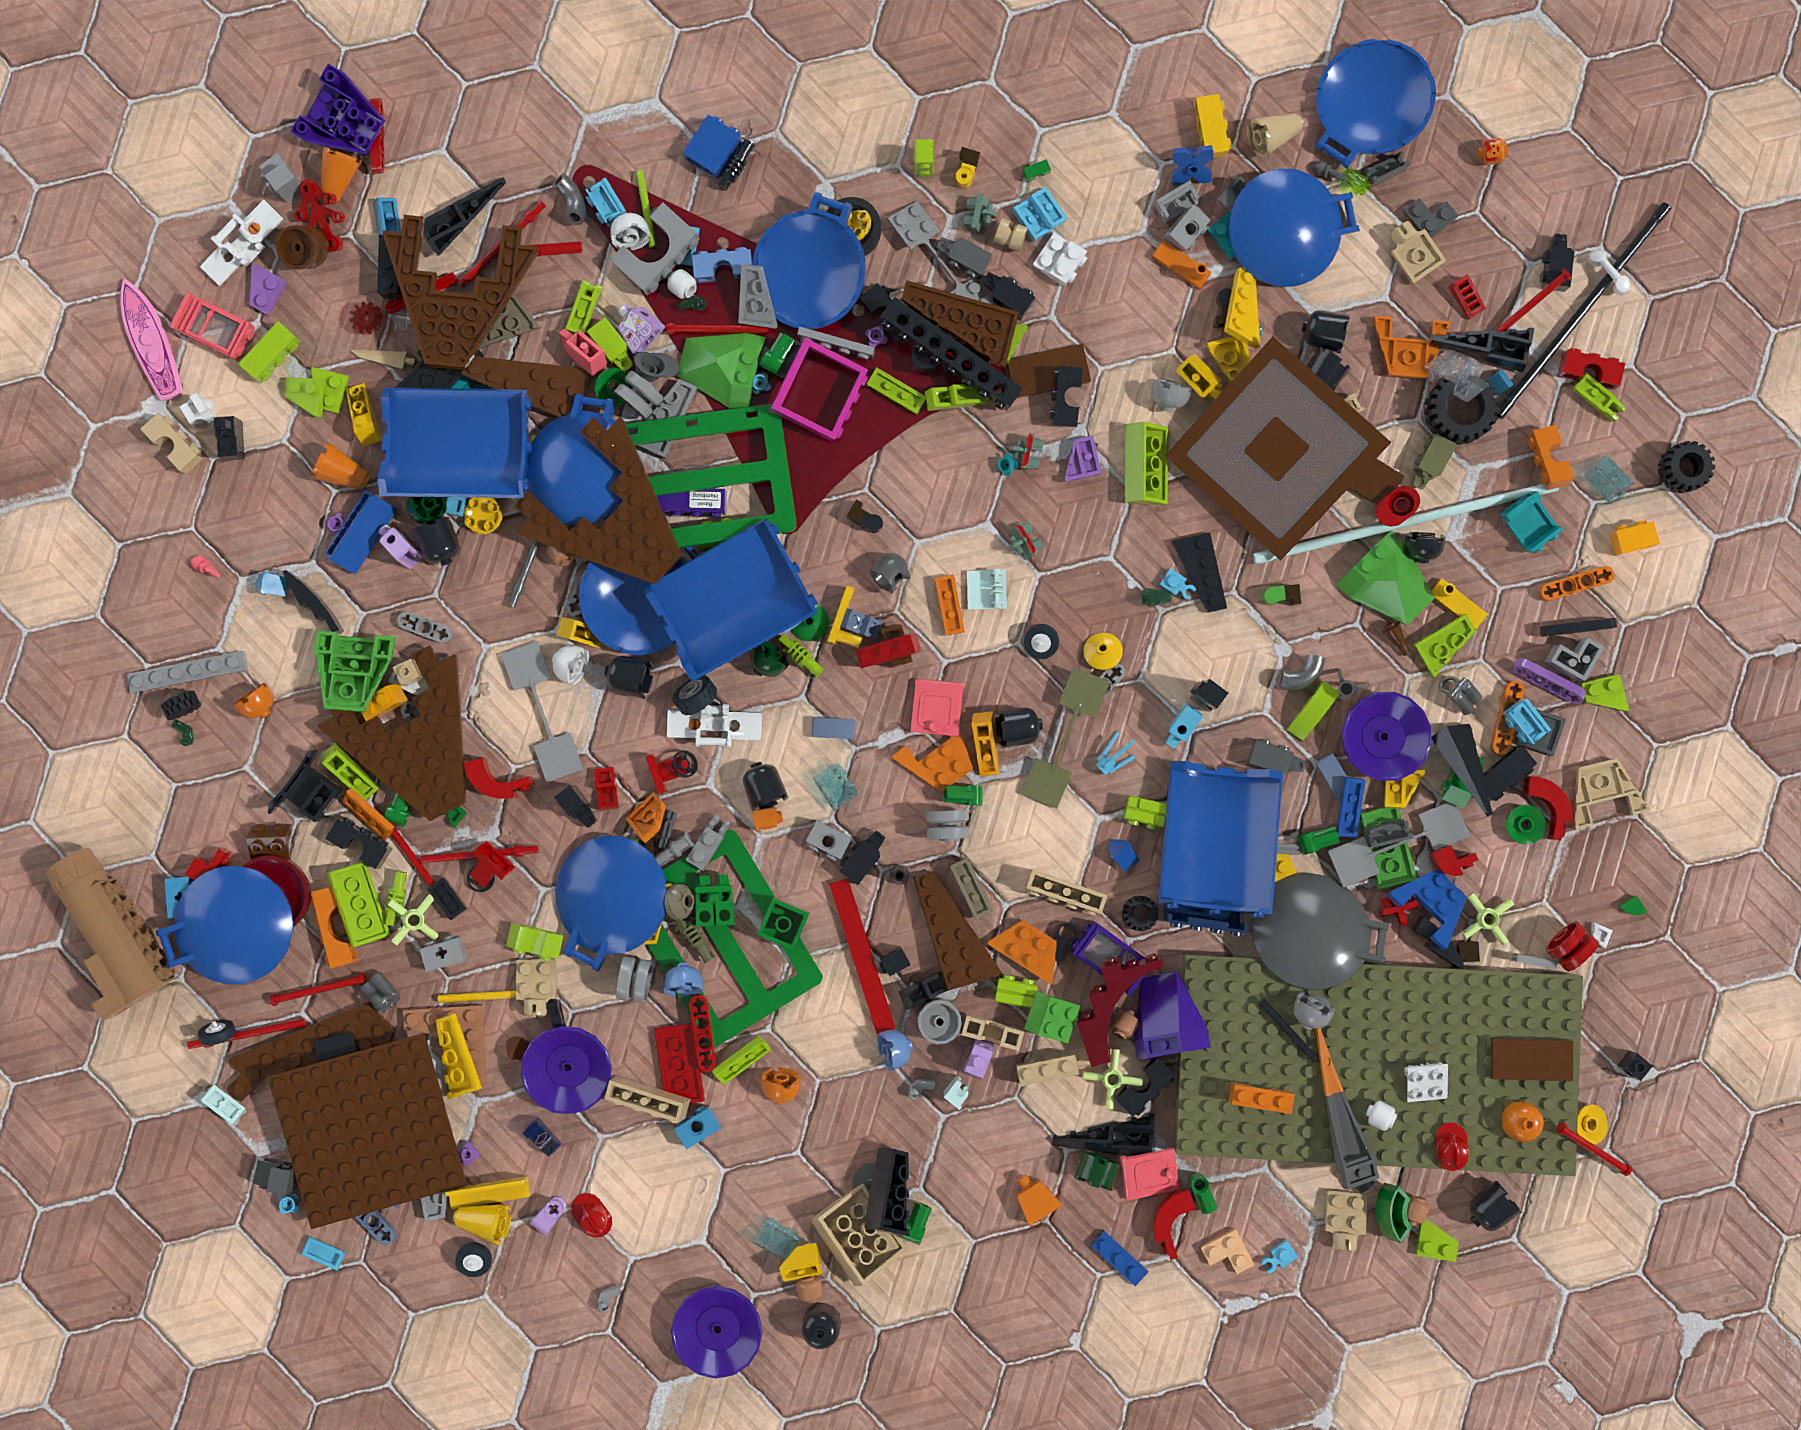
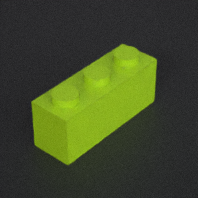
M277 321L239 362V365L258 382L267 381L272 376L273 370L285 362V357L298 348L300 340L283 324Z

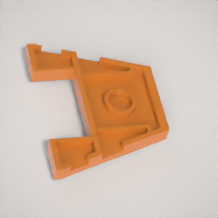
M1374 316L1373 322L1387 376L1428 379L1440 347L1430 344L1432 335H1446L1451 322L1433 320L1431 322L1430 340L1391 337L1393 317Z
M960 728L958 737L950 736V739L919 762H917L906 746L892 756L894 760L940 792L944 791L945 786H951L973 769Z

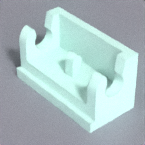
M956 1075L943 1091V1095L946 1100L960 1110L962 1103L968 1096L967 1086H964L963 1090L960 1088L962 1084L960 1082L961 1078Z
M213 1085L201 1100L232 1125H237L240 1121L239 1118L247 1111L245 1107L216 1085Z

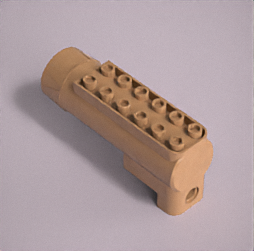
M90 848L82 849L61 859L45 871L56 895L59 896L94 953V956L84 961V964L104 995L91 1004L100 1018L107 1020L119 1015L134 1004L156 993L175 979L176 972L174 967H167L164 951L158 947L155 942V936L147 929L144 924V918L138 914L133 900L125 893L124 885L117 878H108L104 867Z

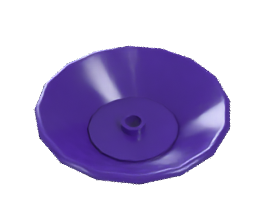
M1375 692L1360 699L1348 712L1342 727L1343 748L1350 763L1363 775L1378 781H1398L1413 774L1426 761L1432 745L1431 725L1424 710L1410 697L1396 692ZM1382 733L1386 734V740L1381 739Z
M568 1026L545 1030L532 1040L522 1057L521 1078L525 1090L535 1103L552 1113L569 1115L588 1110L600 1101L607 1090L612 1072L608 1051L599 1039L581 1028ZM565 1064H570L572 1068H565Z
M722 1286L702 1288L685 1298L674 1314L671 1328L673 1347L683 1365L698 1375L714 1379L733 1376L749 1366L759 1351L763 1333L760 1316L751 1301L737 1290ZM720 1326L722 1330L718 1332L714 1327Z

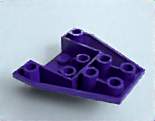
M328 63L319 78V81L324 85L305 118L301 115L298 116L290 132L308 143L367 155L383 127L385 119L344 72Z
M1179 972L1143 978L1140 982L1136 1016L1139 1020V1026L1134 1034L1137 1060L1211 1048L1207 1026Z

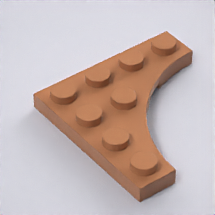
M483 1005L403 1010L404 1030L420 1031L438 1038L436 1020L456 1013L481 1085L487 1084Z

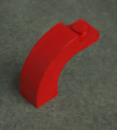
M486 758L463 763L467 777L472 785L489 797L498 799L517 798V789L518 792L530 789V785L534 784L531 776L508 783L498 781L492 776Z
M1526 776L1522 795L1538 798L1548 806L1551 814L1548 839L1562 841V837L1566 833L1564 822H1572L1573 820L1572 807L1567 795L1558 785L1548 779Z
M1187 1187L1167 1195L1158 1205L1153 1217L1152 1231L1156 1243L1164 1242L1160 1245L1163 1254H1168L1170 1260L1178 1258L1171 1237L1172 1224L1181 1214L1195 1210L1190 1190Z

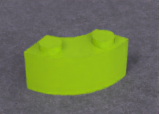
M511 923L506 946L512 948L514 953L524 954V952L539 955V959L550 961L551 958H559L564 935L540 928Z

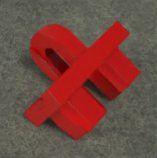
M1411 896L1399 908L1394 906L1393 901L1389 897L1380 900L1382 910L1379 914L1380 917L1395 914L1399 925L1406 926L1407 918L1405 911L1418 907L1417 900L1413 901Z

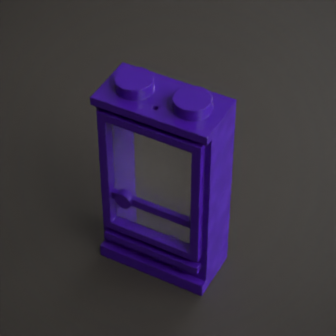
M1095 921L1092 924L1087 923L1082 931L1084 933L1080 940L1077 938L1071 946L1073 949L1071 953L1102 976L1101 963L1107 958L1121 957L1123 965L1131 959H1137V961L1145 959L1144 956ZM1144 976L1135 981L1125 992L1131 996Z

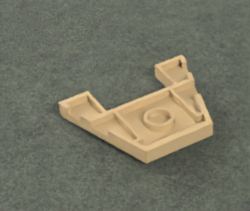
M1617 758L1577 768L1574 830L1593 826L1589 805L1626 796L1631 815L1651 811Z

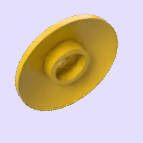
M1097 633L1091 636L1084 646L1086 662L1097 670H1108L1115 667L1123 655L1121 642L1110 633ZM1102 646L1107 648L1103 652L1099 650V648Z
M1593 1104L1585 1105L1578 1112L1577 1134L1594 1145L1598 1144L1607 1133V1117L1599 1106Z

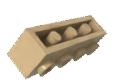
M1031 869L1025 888L1029 889V894L1038 897L1040 893L1047 895V900L1056 903L1059 900L1066 902L1065 906L1077 909V906L1085 908V913L1094 916L1096 913L1102 914L1108 896Z
M619 1076L609 1080L605 1100H609L613 1104L624 1105L634 1111H643L653 1117H662L672 1123H679L686 1118L690 1103L688 1098Z

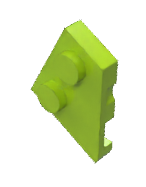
M311 367L313 379L325 380L323 410L340 414L350 377Z

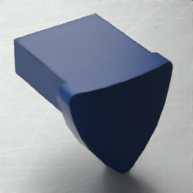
M1121 839L1111 840L1109 845L1110 856L1124 872L1140 861L1132 850L1130 842Z

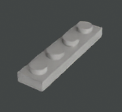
M799 327L797 335L801 342L804 338H807L829 350L834 348L844 355L852 353L862 360L873 359L874 347Z

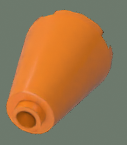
M323 147L320 190L326 193H334L337 197V202H340L362 160Z
M327 443L324 447L327 450L325 453L321 452L313 469L314 474L311 477L316 480L359 490L361 487L365 488L370 480V477L367 476L368 472L333 444Z

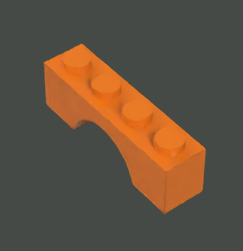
M327 887L312 891L310 902L316 911L315 922L320 927V942L322 946H325L326 954L324 957L326 964L331 969L357 962L356 950L351 947L350 941L340 938L334 930L333 918L338 910L332 888Z

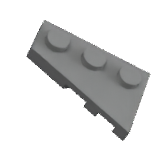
M742 264L738 323L777 328L778 325L763 266Z

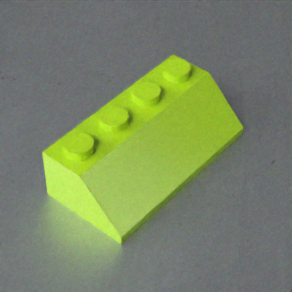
M1148 422L1126 424L1125 502L1144 505L1168 504V458L1165 456L1168 452V427Z

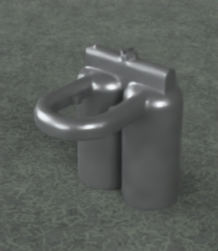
M1446 676L1439 683L1440 691L1450 695V700L1463 715L1471 714L1474 710L1473 705L1480 703L1482 700L1481 693L1465 677L1460 680L1454 676ZM1452 680L1456 683L1452 691L1444 689V684L1447 681Z
M381 971L359 989L374 1008L382 1013L386 1012L389 1008H393L394 1004L400 1000L398 991Z

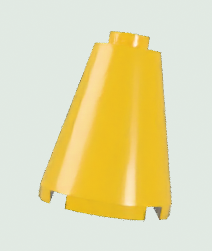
M508 1205L460 1207L454 1212L453 1222H455L456 1227L494 1245H501L503 1243L500 1242L502 1237L506 1238L510 1229L511 1215H508V1210H511Z

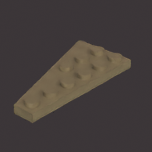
M514 293L479 349L541 328ZM418 346L412 353L420 362L423 357Z

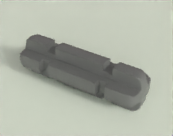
M666 811V820L663 821L659 835L661 837L658 838L657 846L665 849L668 847V838L671 837L674 826L673 821L676 820L677 813L674 811Z

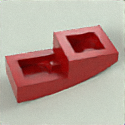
M614 767L594 769L598 809L601 811L619 808Z

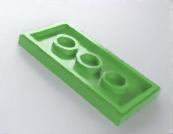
M1383 807L1360 813V822L1368 846L1365 828L1402 819L1399 809ZM1408 842L1375 856V863L1380 872L1374 875L1378 890L1406 884L1417 879ZM1395 843L1369 848L1371 851H1378Z

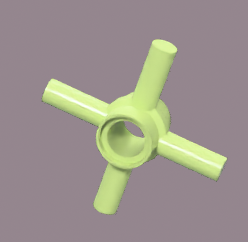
M1474 892L1467 896L1478 911L1476 916L1477 922L1462 932L1463 937L1467 939L1481 928L1491 929L1502 945L1506 944L1509 940L1498 927L1499 915L1514 905L1513 901L1509 898L1493 910L1485 908ZM1489 913L1492 919L1489 924H1486L1484 917Z
M429 894L417 909L406 910L393 899L388 902L387 905L402 916L403 927L391 940L395 945L398 946L410 930L419 929L434 941L437 939L439 934L424 923L423 913L435 900L433 896ZM411 915L418 916V922L414 925L408 923V918Z
M1112 1048L1110 1068L1105 1070L1104 1073L1083 1071V1079L1102 1081L1107 1088L1105 1105L1107 1109H1113L1115 1089H1118L1122 1084L1142 1086L1143 1078L1122 1075L1120 1070H1118L1120 1049ZM1116 1074L1118 1076L1117 1081L1113 1084L1108 1083V1076Z

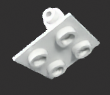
M1438 1062L1430 1065L1426 1063V1066L1420 1064V1066L1408 1065V1067L1404 1068L1405 1075H1407V1102L1447 1098L1448 1063L1442 1064Z

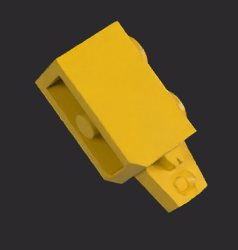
M1196 354L1189 356L1176 370L1203 398L1207 396L1209 399L1212 397L1216 399L1223 392L1221 389L1223 387L1221 385L1222 380Z

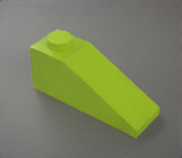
M336 742L322 753V764L344 784L357 792L365 801L379 789L377 784L357 761Z

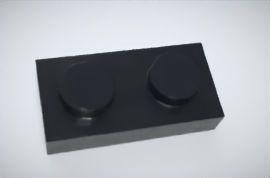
M445 877L428 888V891L450 921L468 909Z

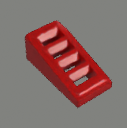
M1468 274L1448 287L1469 320L1486 309ZM1464 284L1465 288L1459 290L1458 287ZM1466 291H1468V292L1470 293V294H1468V295L1465 296V297H1463V295H1462V294L1465 293ZM1468 299H1474V301L1470 302L1469 304L1466 303ZM1477 304L1478 307L1473 311H1470L1469 308Z

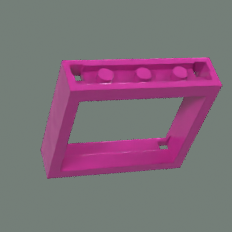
M804 338L769 410L832 442L836 438L839 439L844 430L841 426L844 421H848L852 413L849 409L852 403L856 404L860 396L858 390L860 386L864 387L868 379L866 375L868 369ZM809 348L859 373L832 431L781 406Z

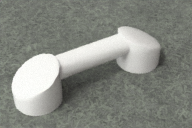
M1603 250L1592 251L1588 256V263L1594 267L1601 265L1615 281L1613 285L1615 294L1620 296L1627 294L1631 286L1630 280L1617 272L1606 259V253Z

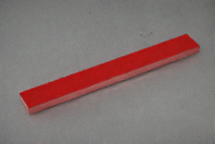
M845 878L830 883L829 885L876 1034L896 1029L849 879Z

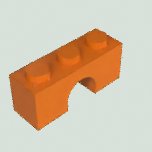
M1556 425L1533 430L1528 437L1529 448L1533 449L1535 455L1534 463L1536 467H1539L1541 472L1540 480L1545 485L1546 490L1570 485L1575 478L1569 460L1558 462L1550 456V451L1557 450L1562 443Z
M1231 1081L1228 1102L1232 1105L1292 1114L1295 1094L1288 1090L1265 1089L1252 1086L1251 1084Z

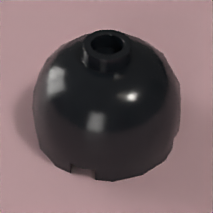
M1413 532L1412 536L1406 533L1405 548L1411 557L1417 559L1418 563H1429V560L1436 559L1442 554L1446 536L1440 534V538L1435 537V533Z

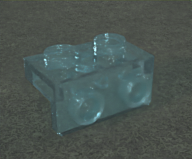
M1607 454L1584 474V477L1609 503L1622 496L1633 484L1628 475Z
M837 762L813 777V780L833 811L858 796L855 785L849 781L844 768Z
M766 1218L753 1243L785 1261L793 1252L801 1237L798 1236L796 1230L789 1227L786 1229L781 1226L777 1219Z

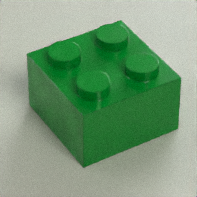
M774 897L757 935L795 950L811 912Z

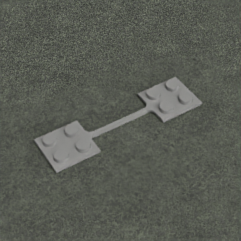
M918 201L887 219L910 250L920 244L926 245L956 285V289L951 293L995 305L977 279H971L964 284L960 283L931 246L929 239L938 234L940 230Z
M538 641L501 654L513 690L516 691L527 686L532 688L547 729L548 740L534 746L546 782L548 783L583 770L584 768L571 733L559 737L552 735L537 694L536 684L551 678Z
M1448 802L1418 814L1423 825L1422 833L1413 836L1412 839L1400 841L1381 850L1371 851L1365 837L1329 850V856L1343 888L1379 874V869L1375 863V856L1381 852L1421 836H1426L1429 839L1434 851L1470 837L1458 806Z

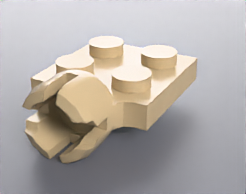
M1409 221L1403 222L1389 234L1396 246L1391 254L1412 285L1446 261L1425 229L1419 232L1416 231Z
M542 959L517 960L516 1000H523L525 1016H547V1003L552 999H557V959H550V961Z
M1326 1190L1324 1231L1332 1233L1333 1249L1356 1251L1357 1237L1359 1235H1366L1368 1194Z

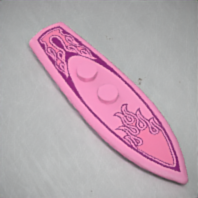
M123 279L120 306L129 342L160 401L173 399L183 392V388L164 327L147 297L127 279Z

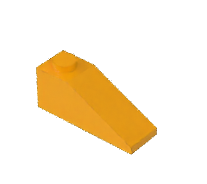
M993 712L974 713L971 724L980 776L999 775L1000 769Z

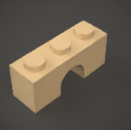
M157 413L141 430L154 444L162 446L168 440H172L174 449L167 458L179 471L188 474L204 459L199 454L201 450L194 443L190 444L186 440L188 436L181 429L177 430L173 426L175 423L169 416H162Z
M966 1013L961 1035L977 1040L990 1041L1002 1047L1019 1051L1024 1030Z
M1074 1052L1056 1055L1054 1058L1047 1060H1031L1016 1063L1020 1086L1079 1075Z

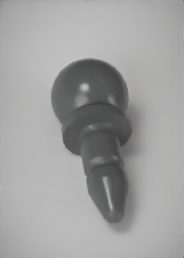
M1317 161L1313 165L1312 170L1316 176H1324V178L1330 176L1337 180H1347V176L1342 172L1332 169V165H1327L1324 161Z

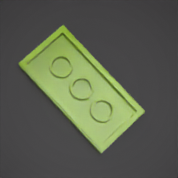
M357 863L327 873L352 948L391 935L366 863Z

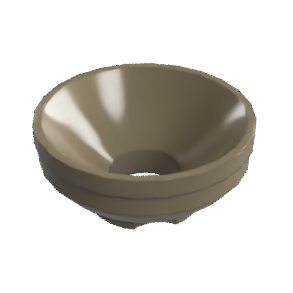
M684 884L671 885L665 894L666 912L674 920L685 919L689 916L695 903L694 895ZM686 896H687V906L685 905V898H686Z

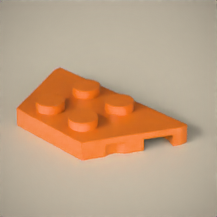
M1022 920L988 941V945L1052 985L1057 948L1056 940Z

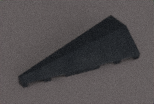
M504 177L424 219L423 237L437 256L443 253L507 183Z
M1528 328L1527 330L1510 329L1503 332H1498L1497 330L1473 331L1459 335L1449 333V335L1444 336L1433 334L1430 344L1523 372L1527 365L1534 328Z
M1470 724L1446 726L1432 736V741L1483 812L1489 817L1493 814V810L1490 805V797L1486 789V781L1477 753L1472 727Z
M1150 1113L1148 1117L1139 1119L1132 1117L1130 1121L1118 1123V1121L1088 1127L1086 1131L1082 1132L1071 1131L1070 1134L1060 1137L1053 1135V1146L1125 1156H1136L1154 1152L1155 1113Z

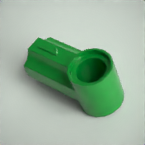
M780 333L771 349L764 354L760 365L778 375L795 341L786 334Z
M945 786L943 791L944 803H964L965 805L982 806L983 786Z
M396 793L392 804L386 810L384 818L390 823L404 827L407 823L406 818H409L410 815L409 809L411 805Z
M1334 826L1297 836L1302 855L1319 851L1320 848L1339 843V836Z
M1199 1172L1192 1173L1188 1178V1184L1192 1189L1201 1213L1209 1214L1214 1212L1218 1206L1209 1187L1208 1180ZM1196 1180H1203L1200 1187H1194Z
M916 1202L910 1219L907 1221L910 1237L901 1236V1238L920 1245L932 1208L924 1203Z

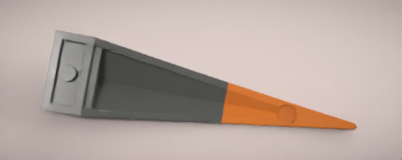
M1321 1028L1315 1029L1335 1164L1336 1169H1339L1343 1189H1351L1379 1179L1375 1157L1352 1112L1331 1060Z

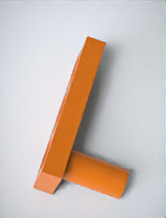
M1165 240L1162 241L1152 256L1153 259L1199 290L1212 273L1207 269L1206 264L1197 263Z

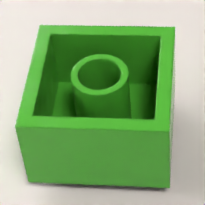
M1037 991L1024 1029L1039 1036L1068 1043L1080 1005Z

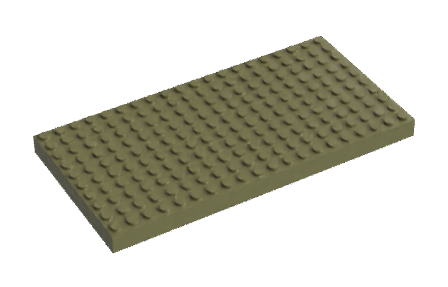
M1182 953L1181 978L1207 1026L1211 1048L1178 1053L1173 1146L1176 1155L1335 1163L1320 1059L1318 1058L1315 1062H1312L1258 1004L1264 998L1319 1057L1315 1029L1308 1030L1303 1028L1293 1012L1298 993L1305 992L1304 996H1310L1311 993L1328 1000L1331 1003V1008L1335 1007L1331 1021L1321 1028L1343 1091L1375 1157L1377 1166L1444 1169L1437 1159L1436 1132L1443 1124L1452 1122L1462 1126L1468 1137L1469 1158L1466 1165L1460 1170L1576 1176L1577 1143L1567 1136L1557 1133L1556 1128L1563 1122L1568 1125L1569 1129L1577 1133L1583 976L1563 973L1363 963L1360 969L1342 984L1324 990H1306L1281 981L1278 976L1267 969L1259 957ZM1491 1038L1572 1040L1573 1081L1491 1079ZM1438 1062L1442 1064L1448 1063V1095L1446 1099L1407 1102V1075L1404 1072L1405 1067H1408V1065L1420 1066V1064L1426 1066V1063H1429V1065ZM1231 1081L1251 1084L1259 1088H1276L1291 1091L1295 1094L1292 1114L1232 1105L1228 1102ZM1377 1101H1382L1395 1108V1113L1398 1115L1392 1129L1388 1128L1386 1131H1382L1368 1123L1369 1116H1366V1112L1370 1104L1375 1105ZM1512 1102H1529L1541 1112L1544 1126L1540 1136L1535 1140L1529 1142L1516 1141L1507 1136L1502 1129V1113Z

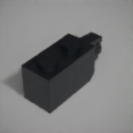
M1554 234L1550 248L1543 253L1542 263L1544 264V270L1540 275L1541 289H1544L1556 279L1563 269L1572 277L1575 252L1571 248H1567V235ZM1572 278L1566 279L1554 291L1565 292L1571 287Z
M988 272L982 281V284L992 292V301L1000 307L1019 312L1018 319L1021 321L1035 302L1036 297L1033 296L1034 293L1026 287L1023 289L1018 286V282L1012 277L1007 278L1003 275L1001 278Z
M876 830L867 840L864 839L862 842L858 840L852 848L854 853L850 858L846 855L839 864L842 867L839 871L859 885L880 858L879 848L886 837Z

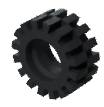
M194 690L180 693L161 704L167 720L181 718L201 707V703Z
M1142 895L1133 896L1123 906V920L1131 929L1143 932L1150 930L1152 926L1156 925V921L1159 918V910L1152 899ZM1137 906H1144L1148 910V916L1143 921H1137L1133 916V910Z

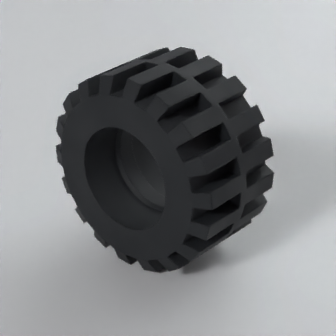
M1685 441L1669 448L1661 456L1663 460L1658 463V466H1661L1658 469V474H1662L1661 482L1665 480L1667 488L1672 487L1671 491L1676 492L1679 490V493H1688L1703 487L1710 482L1709 478L1714 475L1712 470L1716 468V465L1712 464V461H1715L1714 456L1710 457L1709 455L1712 452L1710 449L1705 450L1706 446L1704 444L1698 446L1696 441L1691 443L1690 441ZM1681 457H1685L1692 462L1694 466L1692 477H1687L1680 471L1679 461Z

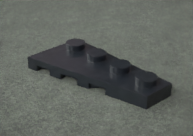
M1210 532L1172 540L1171 542L1196 588V592L1206 612L1210 613L1227 609Z

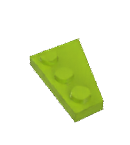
M1463 614L1413 645L1431 676L1435 678L1442 667L1451 660V657L1458 649H1461L1476 630L1467 614Z

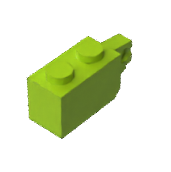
M606 317L587 331L590 335L589 338L605 351L607 363L610 361L625 372L634 367L628 356L630 348Z

